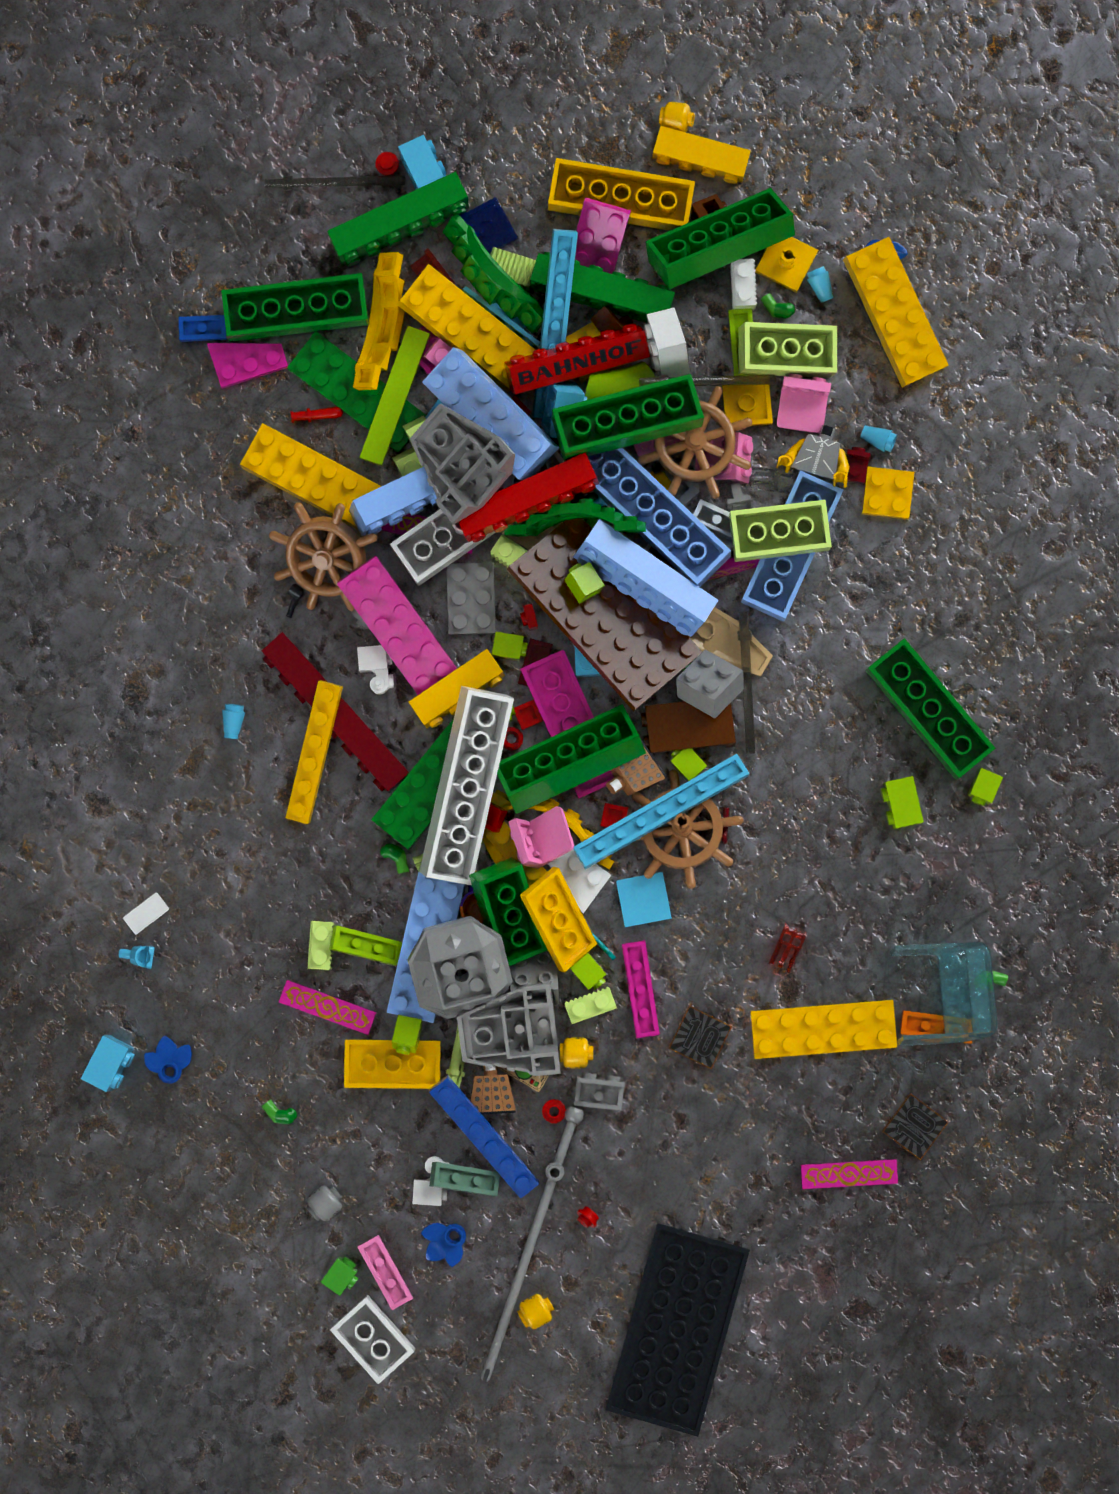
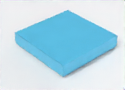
M663 872L655 873L650 879L645 878L643 875L616 881L625 927L672 919Z

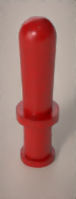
M336 406L316 410L307 408V411L299 412L290 411L291 422L304 420L311 422V420L340 418L343 415V410Z

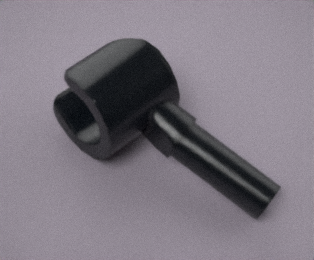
M293 584L287 594L293 597L286 614L289 618H292L295 606L304 594L303 588L297 584Z

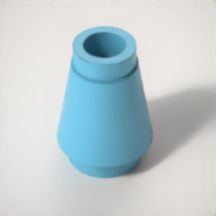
M824 266L807 273L809 278L807 281L821 303L834 298L829 272L825 270Z
M865 425L860 438L883 452H891L896 442L897 434L892 433L893 430Z
M225 704V709H222L225 738L238 739L246 713L243 711V705Z

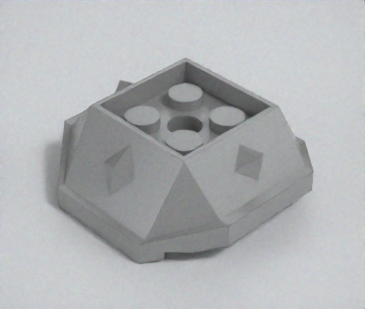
M472 916L424 928L407 959L419 1007L446 1019L457 1017L458 1014L471 1010L476 1006L494 1001L495 998L503 995L513 982L501 935ZM459 969L467 970L462 976L455 975V972Z

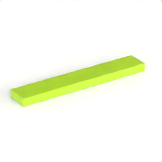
M407 326L360 454V459L383 466L430 333Z

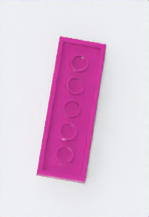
M376 555L337 582L339 588L417 695L458 669Z
M564 649L520 669L550 737L594 717ZM608 771L573 788L579 799L606 787V783L614 778L611 771Z

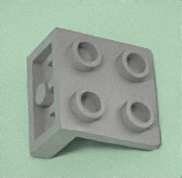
M548 950L509 966L513 980L510 985L511 991L524 985L550 982L553 1005L559 1004L557 966Z

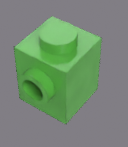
M346 1256L343 1259L338 1257L321 1283L341 1296L346 1287L351 1290L358 1280V1277L355 1276L358 1270L354 1268L356 1263Z

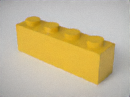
M660 126L652 158L662 165H669L670 163L679 165L678 168L684 171L691 172L693 169L700 171L706 177L714 178L719 176L728 183L737 184V182H743L751 150Z
M486 649L410 700L409 704L426 729L430 726L435 728L444 721L443 718L449 713L451 715L455 714L461 686L485 690L489 686L494 688L503 681L502 678L505 674L489 650Z

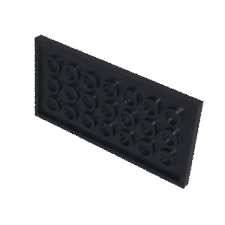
M657 1223L606 1404V1411L693 1436H699L750 1249Z

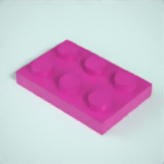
M585 198L576 230L578 236L575 260L579 261L582 266H599L603 268V272L612 274L615 271L631 210Z

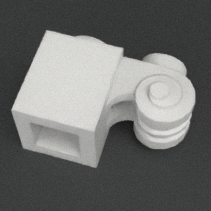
M382 645L357 647L359 672H373L376 674V677L370 681L371 690L375 694L381 695L386 693L388 689L394 688V676L389 674L388 665H392V659Z
M431 1156L425 1162V1169L431 1174L432 1162L447 1164L449 1162H444L437 1156ZM430 1178L414 1179L412 1204L441 1206L442 1200L447 1201L448 1189L430 1187Z

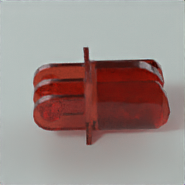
M785 923L768 964L773 966L781 946L784 945L785 948L777 967H783L790 950L793 949V954L785 971L790 973L807 936V932L801 933L797 931L798 928L792 929ZM785 933L791 936L789 942L782 940ZM794 937L800 939L798 946L792 944Z

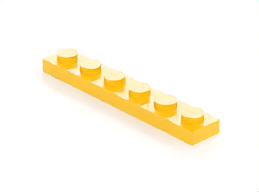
M322 680L318 681L285 817L287 819L304 824H310L343 686Z

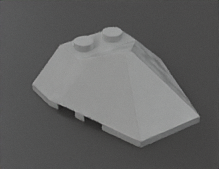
M439 404L410 438L421 466H424L428 475L427 481L429 486L433 487L436 494V503L453 524L481 509L512 474L515 453L503 439L442 404Z
M550 982L524 985L495 998L494 1001L483 1003L457 1015L462 1062L488 1067L497 1066L507 1068L508 1071L513 1072L515 1070L528 1072L529 1075L534 1076L561 1074Z

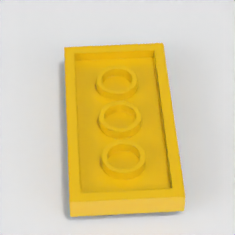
M552 867L520 894L559 971L565 973L597 945L559 868Z
M345 1039L344 1088L430 1089L440 1081L441 1041L419 1040L416 1053L410 1052L409 1055H405L393 1049L392 1040Z

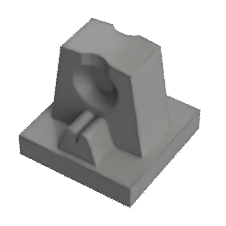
M740 483L730 484L732 497L727 498V511L751 509V497L748 494L742 495Z

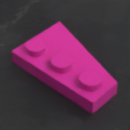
M207 343L222 389L288 367L282 344Z

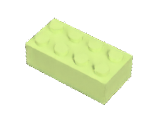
M744 322L738 328V374L770 376L799 374L803 377L830 378L837 373V326Z
M826 500L735 510L729 513L735 562L829 551L832 547Z

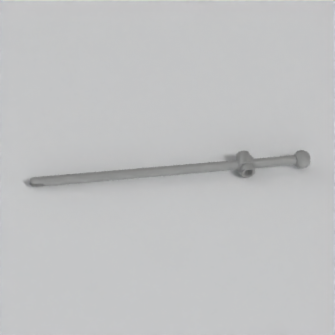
M569 1106L565 1111L567 1123L554 1161L546 1167L545 1174L548 1179L481 1374L482 1381L486 1369L490 1370L486 1382L491 1378L556 1182L564 1176L565 1170L562 1164L576 1123H580L584 1116L583 1110L577 1107ZM552 1168H557L560 1173L558 1175H552L550 1170Z

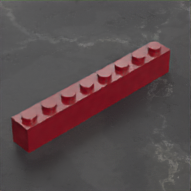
M282 632L261 650L265 655L262 659L271 669L275 666L281 672L278 677L286 686L291 684L297 690L293 694L302 704L307 701L312 707L318 681L326 680ZM341 697L331 736L334 739L338 736L344 742L341 747L350 757L354 754L360 760L357 765L365 774L369 771L376 778L372 782L381 792L386 789L390 793L405 779L409 772Z

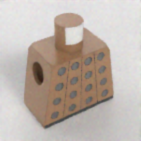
M643 740L641 741L646 754L610 770L614 778L608 781L606 786L612 794H616L623 789L627 795H631L667 777Z
M483 1066L484 1075L474 1076L472 1104L482 1115L516 1113L508 1074H498L497 1066Z

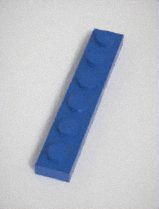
M448 1075L429 1089L432 1097L520 1199L539 1185V1180Z

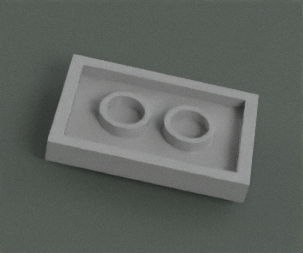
M494 562L448 565L449 635L495 634Z

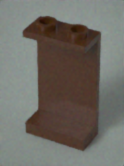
M685 701L645 706V713H641L642 727H647L648 736H643L644 743L653 756L658 752L725 745V748L735 747L736 739L731 703L716 718L711 717Z

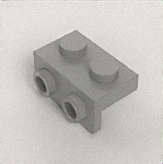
M582 1073V1077H577L574 1106L622 1111L625 1082L620 1081L619 1076L606 1075V1080L596 1079L597 1074Z

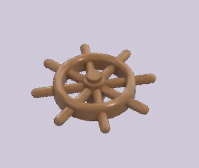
M716 386L713 389L708 402L699 401L704 415L702 427L671 435L682 441L667 447L665 446V437L654 439L655 451L641 455L637 459L640 465L659 460L663 468L674 476L668 488V491L673 496L676 495L682 481H705L711 497L717 499L720 496V492L714 477L719 475L729 462L745 470L751 468V463L735 455L734 450L736 444L735 432L750 427L752 420L745 418L733 423L730 422L725 413L716 407L723 392L720 386ZM711 418L720 426L717 429L704 433ZM724 436L725 447L722 449L708 441ZM683 451L684 455L680 464L677 465L669 455ZM704 451L719 457L720 460L710 467ZM694 455L697 458L700 471L687 470Z
M300 502L296 503L294 509L302 524L296 528L290 537L276 531L269 533L271 540L286 546L285 557L288 567L274 574L275 580L280 581L292 576L300 586L310 592L306 604L309 610L315 608L318 596L333 597L341 595L347 609L353 611V605L337 585V582L342 577L336 567L351 573L366 562L364 546L376 542L377 535L371 533L359 538L351 527L341 521L345 506L342 503L336 505L332 518L315 517L311 519L303 504ZM317 530L328 531L325 543L322 542ZM306 533L309 535L314 547L300 542L303 535ZM299 551L312 556V558L301 562ZM351 552L353 563L339 557ZM316 567L315 577L311 576L306 570ZM326 570L334 583L323 582Z
M672 769L669 771L671 790L661 793L653 801L680 786L677 770ZM639 792L632 794V799L643 807L653 802ZM711 798L692 808L687 815L685 813L678 814L673 820L667 822L669 826L657 828L638 839L644 841L648 852L654 858L645 870L644 877L647 879L652 878L662 864L673 869H684L686 885L689 889H693L696 886L694 868L704 864L712 856L724 865L732 866L733 859L718 848L722 840L723 827L740 825L743 823V817L721 818V814ZM703 808L711 818V820L694 822ZM713 829L710 842L695 833L696 831ZM671 835L662 849L657 846L653 839ZM689 840L703 850L691 856ZM679 841L682 858L669 855Z

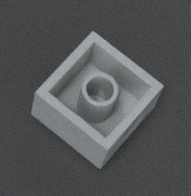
M705 649L676 678L677 697L716 718L744 689L743 670Z

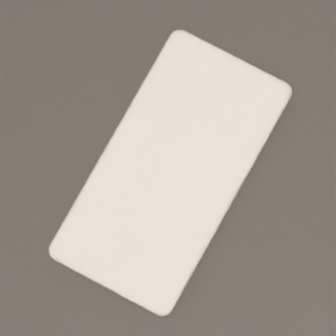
M154 893L125 915L123 919L133 933L137 935L166 913L169 907L158 893Z

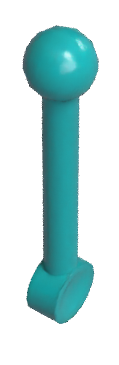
M592 932L598 946L612 960L616 959L617 957Z

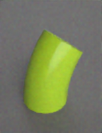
M641 361L627 368L591 373L585 396L589 400L656 383L658 380L649 366Z

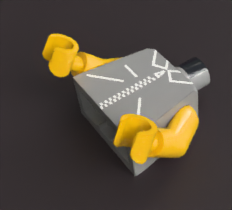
M822 425L819 436L808 434L806 439H800L788 449L785 455L780 456L776 468L778 469L781 465L786 466L785 473H788L791 467L792 472L795 474H799L801 470L833 484L834 487L836 483L842 482L844 483V488H846L850 466L846 452L841 449L840 443L832 440L836 429Z

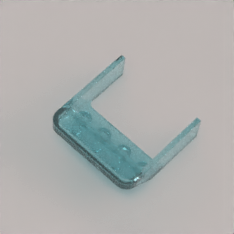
M969 942L894 946L890 951L891 956L934 955L937 957L945 1034L903 1035L898 1040V1046L961 1043L989 1038L996 1032L998 1023L990 949L986 944Z

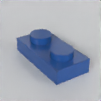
M224 315L178 317L180 342L227 340Z

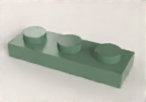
M432 1162L429 1186L495 1197L498 1196L500 1174L495 1171Z

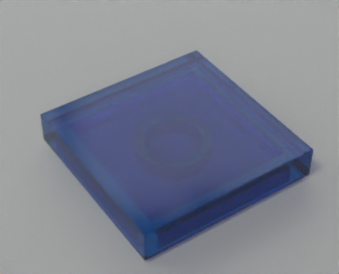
M496 197L460 215L467 225L474 229L478 239L489 254H491L493 247L502 248L518 239L515 230Z

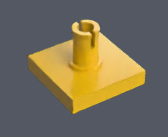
M790 237L767 247L755 272L797 293L818 250L794 237Z

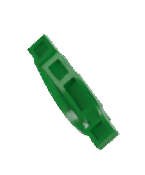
M459 214L452 216L443 233L454 245L451 252L463 264L460 272L489 305L497 303L510 319L518 317L532 334L537 332L542 326L544 313L537 300L500 267L482 245L474 229L467 225Z
M579 499V503H571V500L565 503L558 502L551 505L552 508L546 512H536L535 515H530V518L520 523L513 522V525H508V528L504 530V535L512 537L538 536L553 525L576 518L605 520L614 524V531L622 533L646 532V522L638 521L636 516H624L623 513L615 512V508H602V505L593 503V499Z

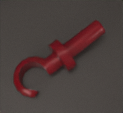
M724 807L723 818L729 817V808ZM723 827V844H727L728 827Z

